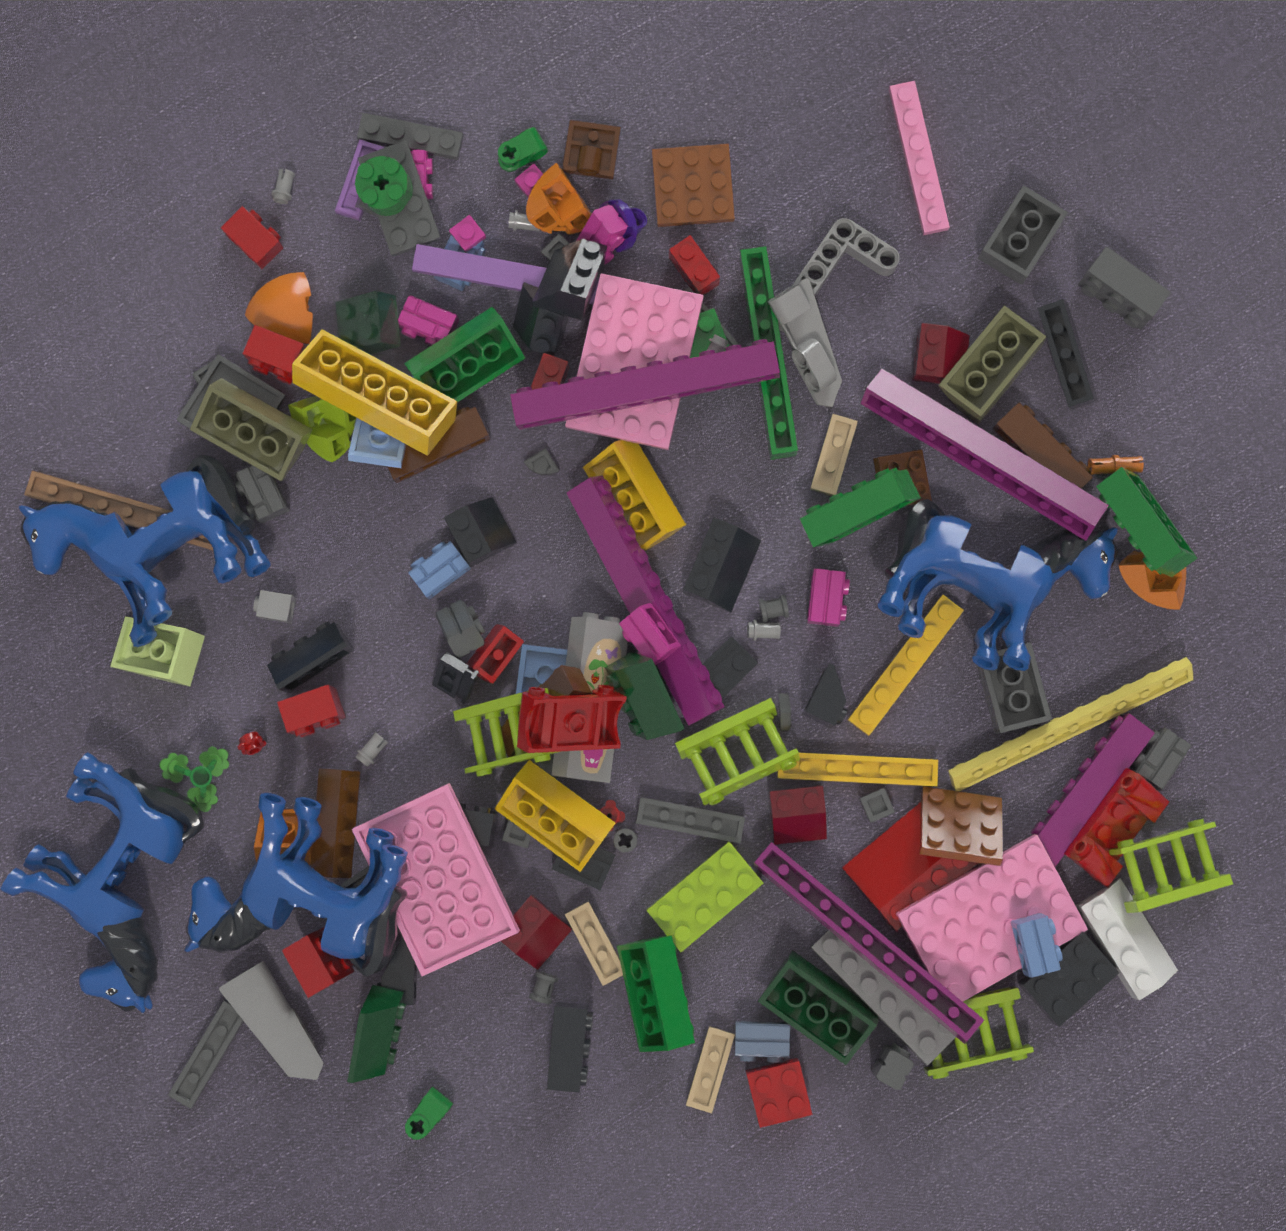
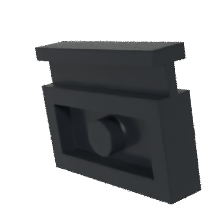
M731 636L702 665L709 671L710 680L723 699L758 662Z
M445 652L440 659L432 685L452 698L456 696L461 698V703L465 704L470 697L479 671H470L468 669L469 665L465 664L461 658Z
M598 847L581 872L557 856L552 870L601 890L616 854Z

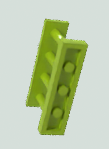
M544 688L545 693L549 694L548 688ZM522 692L453 711L455 721L466 720L467 725H470L477 760L476 766L464 768L465 774L476 772L477 777L493 774V768L534 759L535 763L551 760L550 754L558 753H526L517 747L518 712L520 711ZM502 711H504L505 715L508 714L516 756L508 758L499 721ZM483 716H485L486 720H489L496 756V761L492 762L487 761L480 726Z
M771 698L675 743L681 759H691L706 791L699 794L703 805H715L724 800V796L778 770H789L797 765V761H800L797 748L789 752L787 751L772 721L774 719L773 716H776L777 712ZM757 724L763 725L779 756L766 763L763 762L748 732L750 727ZM733 735L739 736L754 766L753 769L741 775L725 745L726 739ZM710 746L716 749L730 780L715 786L700 755L702 753L701 750Z
M1203 818L1187 822V828L1135 843L1133 839L1124 840L1117 843L1118 848L1109 850L1110 855L1123 854L1133 887V900L1124 902L1126 913L1142 912L1233 884L1230 874H1219V871L1215 870L1204 830L1216 827L1215 822L1204 823ZM1194 834L1205 872L1202 874L1204 879L1196 881L1195 877L1192 878L1181 837ZM1169 840L1181 876L1180 886L1174 888L1172 884H1168L1157 844ZM1147 847L1158 885L1156 888L1157 893L1151 895L1144 889L1134 855L1135 850Z
M1010 986L984 992L963 1001L984 1019L979 1029L985 1054L970 1057L967 1044H964L956 1037L954 1040L959 1060L943 1063L940 1053L932 1061L933 1066L924 1068L925 1073L928 1076L933 1075V1079H940L949 1076V1071L1010 1057L1012 1061L1028 1058L1027 1053L1034 1052L1033 1046L1029 1044L1022 1045L1013 1010L1014 1000L1021 999L1019 988ZM998 1004L999 1008L1002 1007L1012 1048L996 1051L986 1012L989 1010L988 1006Z

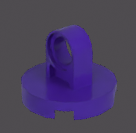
M620 199L605 201L599 208L607 205L613 206L619 214L618 217H621L628 225L623 235V243L615 248L616 252L626 251L633 247L637 234L646 226L647 217L643 211L638 208H630L627 203Z

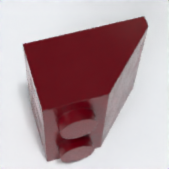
M921 323L917 332L912 381L940 384L968 350L970 335L949 326Z
M823 786L768 792L774 845L827 839Z
M532 894L513 915L520 931L501 940V942L517 956L538 970L572 931V928Z

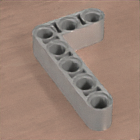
M841 218L834 223L794 284L809 278L814 296L816 297L845 253L876 273L888 276L895 271L898 265L899 253L895 248L852 220ZM846 229L850 236L842 238L837 234V230ZM860 243H867L870 245L871 250L868 252L861 251L858 245ZM824 250H832L836 256L828 259L823 256L822 252ZM889 257L893 264L885 266L881 263L880 258ZM815 270L822 277L818 280H813L809 277L808 273ZM778 322L779 330L783 331L781 325Z

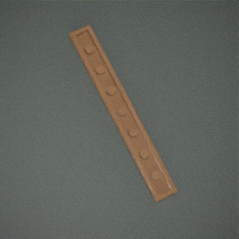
M33 470L24 493L27 497L47 503L53 501H72L94 508L99 513L105 512L110 514L116 512L127 526L137 529L151 525L164 513L172 512ZM203 535L186 542L213 551L212 545Z

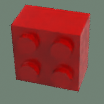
M254 325L242 354L248 359V364L253 366V370L264 375H268V372H271L277 376L278 380L291 385L293 382L292 363L306 347L303 343Z
M325 685L277 702L287 733L294 734L296 737L300 736V738L316 733L315 728L318 727L329 729L341 724L340 720L346 718L337 689L330 685Z
M325 927L303 937L282 950L308 998L355 972L352 967L353 964L349 959H341L322 951L321 939Z
M798 1058L745 1070L760 1128L813 1115Z

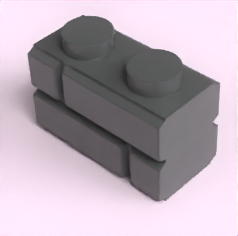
M253 465L236 473L239 480L235 482L236 488L241 496L246 495L249 502L246 505V509L253 520L257 519L262 524L289 511V507L273 476Z
M460 599L451 604L450 608L445 607L436 612L435 616L456 657L461 658L470 653V650L474 651L484 645L481 634L485 633V630L472 605L467 607L464 601Z
M1161 728L1159 731L1154 730L1155 734L1147 743L1149 746L1132 763L1135 766L1132 771L1139 773L1156 790L1164 789L1191 748V744L1167 728Z
M893 1043L892 1046L884 1045L878 1055L880 1059H876L871 1068L872 1074L879 1081L895 1090H901L906 1081L905 1075H909L914 1066L913 1061L909 1058L911 1053L896 1043Z

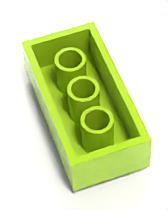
M728 841L646 911L667 936L672 935L675 946L682 952L764 883Z

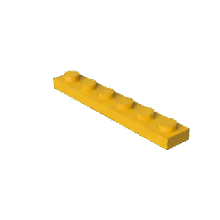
M941 595L924 618L926 627L923 636L920 638L910 637L848 718V721L869 736L964 610L945 595Z
M799 753L800 761L796 762V766L786 771L782 769L777 771L778 779L935 787L938 782V760Z

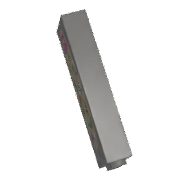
M583 612L582 617L571 618L565 666L580 668L592 692L593 689H598V685H609L606 679L608 673L605 667L626 655L628 641L622 634L623 629L619 625L620 618L604 617V620L598 619L599 614ZM614 749L554 753L551 776L610 783Z

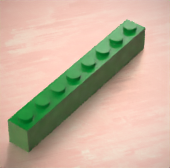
M765 246L740 250L739 261L752 342L767 339L768 342L774 341L780 371V378L758 382L770 460L794 457L797 455L798 447L779 325L768 303L774 297L767 248Z

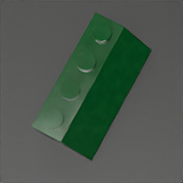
M793 950L779 967L758 999L759 1003L844 1065L848 1064L875 1029L879 1017L861 999Z

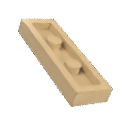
M832 414L810 490L830 496L836 495L858 421Z
M589 901L566 913L565 916L601 984L604 986L622 976L620 959Z
M711 1026L708 1027L686 1106L712 1113L734 1040V1033Z

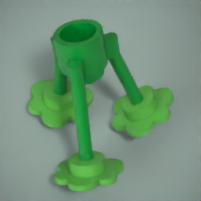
M211 746L208 748V752H202L199 756V761L203 766H196L192 770H189L186 766L188 764L187 756L183 754L177 756L176 753H170L168 758L162 759L159 763L160 769L163 770L162 777L178 783L183 779V775L189 776L191 783L196 788L193 787L188 790V798L197 805L201 812H208L211 809V805L218 802V798L215 796L217 789L213 784H210L212 775L218 777L223 773V769L229 767V761L226 760L228 752L223 748L217 750L216 747Z

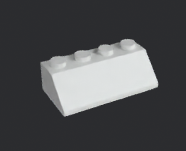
M1118 878L1108 888H1102L1075 906L1107 959L1120 972L1118 977L1130 996L1136 1000H1141L1162 987L1178 969L1143 913H1126L1124 902L1133 900V897L1121 878Z

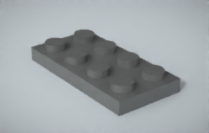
M405 140L358 157L360 165L377 156L394 158L402 165L412 181V197L401 212L391 216L377 214L392 257L416 249V244L425 246L441 240L408 142ZM387 182L383 183V185H382V187H380V189H381V190H384V189H385V185L388 184V183H387Z

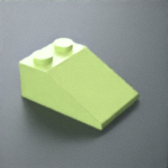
M125 616L110 667L171 683L191 686L205 636L186 628L158 624L154 626L157 636L153 641L141 647H133L129 635L134 619Z

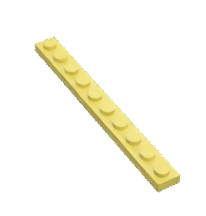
M1187 657L1171 662L1167 667L1148 673L1131 684H1125L1108 695H1102L1097 700L1085 706H1079L1060 718H1054L1039 728L1031 729L1016 739L1008 740L995 749L983 752L974 759L956 765L953 769L948 770L955 791L968 788L1192 681V663Z

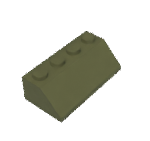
M1004 305L939 384V387L958 410L979 425L1041 349L1046 336Z
M222 378L209 385L190 428L194 433L280 481L284 480L302 453L313 430Z

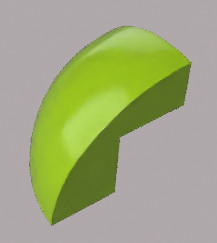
M317 396L299 400L288 405L293 419L313 429L307 445L320 457L329 462H334L349 449L351 444L350 437L355 427L356 417Z

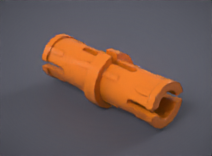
M1112 455L1111 458H1089L1087 466L1091 468L1090 475L1113 474L1121 467L1131 472L1142 473L1144 462L1140 463V461H1143L1142 456L1119 457V455Z

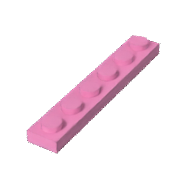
M915 81L892 85L889 87L890 98L923 236L947 231L950 226Z

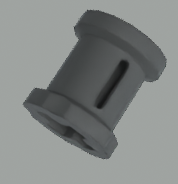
M785 594L780 595V598L767 601L759 599V608L763 622L780 616L789 618Z
M621 829L614 836V845L621 852H630L637 845V836L633 830ZM622 833L626 836L632 835L631 847L627 848L626 845H619L618 842L621 840L620 835Z
M536 971V983L533 993H530L529 998L541 1003L551 1004L554 984L558 982L559 978L548 973Z

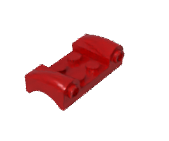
M598 685V689L592 690V695L551 696L545 693L544 688L529 687L528 691L522 692L517 747L527 753L620 749L621 743L618 736L617 720L627 696L614 691V687L610 685Z
M1125 768L1067 848L1064 855L1088 872L1093 880L1108 888L1123 867L1118 862L1122 854L1110 855L1109 850L1118 848V842L1134 839L1147 820L1155 823L1169 804V801L1139 773Z

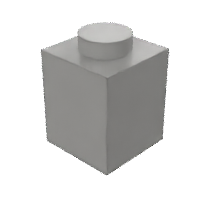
M260 590V596L255 597L253 610L260 619L292 624L296 598L288 594Z

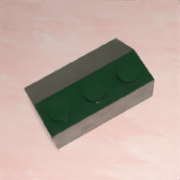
M631 652L605 667L608 676H606L608 684L613 686L616 692L627 696L621 710L627 714L630 720L628 726L634 736L650 740L680 732L684 729L652 658Z
M376 985L371 986L359 1013L347 1082L355 1083L385 1075L389 1064L394 1065L398 1050L393 1048L394 1042L398 1043L402 1027L398 1026V1020L403 1019L406 1004L402 1003L404 992Z

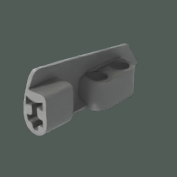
M805 278L770 299L768 303L793 348L791 354L793 362L816 405L833 407L842 379L810 280Z
M264 961L219 988V991L288 1077L318 1080L324 1062L319 1056L318 1049L294 1008L290 1007Z

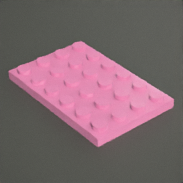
M601 273L577 377L583 376L584 379L594 378V374L603 371H610V374L619 373L621 368L627 366H636V369L647 367V363L652 361H662L663 364L673 362V358L682 355H688L690 358L704 295ZM681 398L567 420L565 427L669 450Z
M450 783L352 829L369 866L370 849L366 843L369 828H379L394 835L392 845L401 847L408 852L406 862L402 867L401 880L396 885L405 889L408 893L398 907L397 926L421 976L520 931Z
M1036 834L1004 851L1001 866L981 864L896 913L926 971L962 1002L1022 968L1010 921L1037 913L1047 915L1048 919L1051 918L1054 922L1056 934L1053 935L1054 944L1058 946L1078 936L1082 931L1088 930Z

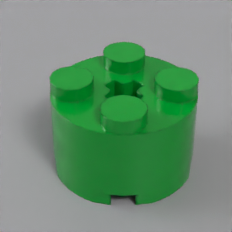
M386 156L373 157L362 163L357 169L355 178L356 192L370 210L382 216H391L398 214L405 208L412 197L413 185L409 175L396 159ZM387 182L388 184L385 185V189L381 190L380 187H382L383 183Z

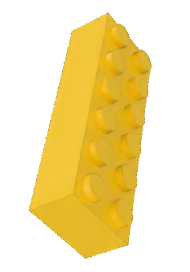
M323 329L292 363L293 384L427 456L456 419V400Z

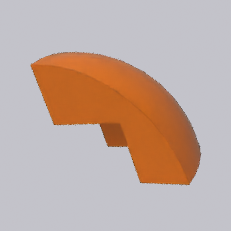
M557 163L551 166L536 182L526 205L528 221L541 231L552 234V231H565L567 234L579 233L583 230L592 214Z
M305 273L285 274L266 283L249 302L245 312L246 318L253 325L260 326L300 343L310 344L313 314L308 311V300L311 296V291Z
M1133 551L1120 562L1118 566L1121 575L1134 593L1153 605L1166 609L1180 610L1185 593L1186 567L1173 577L1165 574L1160 575L1157 571H1151L1143 561L1145 555L1143 552Z

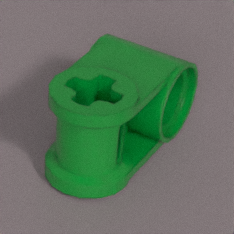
M532 127L499 146L498 162L503 170L513 172L530 162L539 160L548 153V149L537 129ZM509 154L511 157L514 156V158L510 159L509 157H505V155Z
M432 1087L405 1124L406 1134L414 1140L424 1138L437 1122L441 1121L454 1103L436 1088ZM422 1120L424 1122L422 1125L424 1132L422 1130L415 1132L413 1130L415 1128L413 1121L418 1122Z

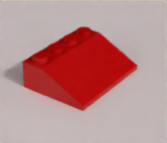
M921 802L842 867L878 913L895 931L902 927L896 915L898 911L962 876L977 864L976 862L920 854Z

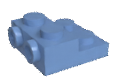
M522 644L516 694L528 691L529 687H539L553 674L556 668L560 665H566L567 650Z

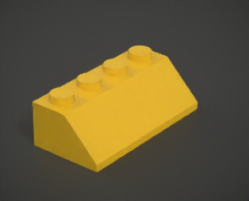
M624 440L616 441L583 467L589 478L603 475L604 479L609 482L616 502L621 505L624 512L623 515L628 525L634 529L636 540L644 551L669 538L686 525L638 443Z
M530 760L514 777L495 807L496 811L579 872L582 871L615 825L614 821Z

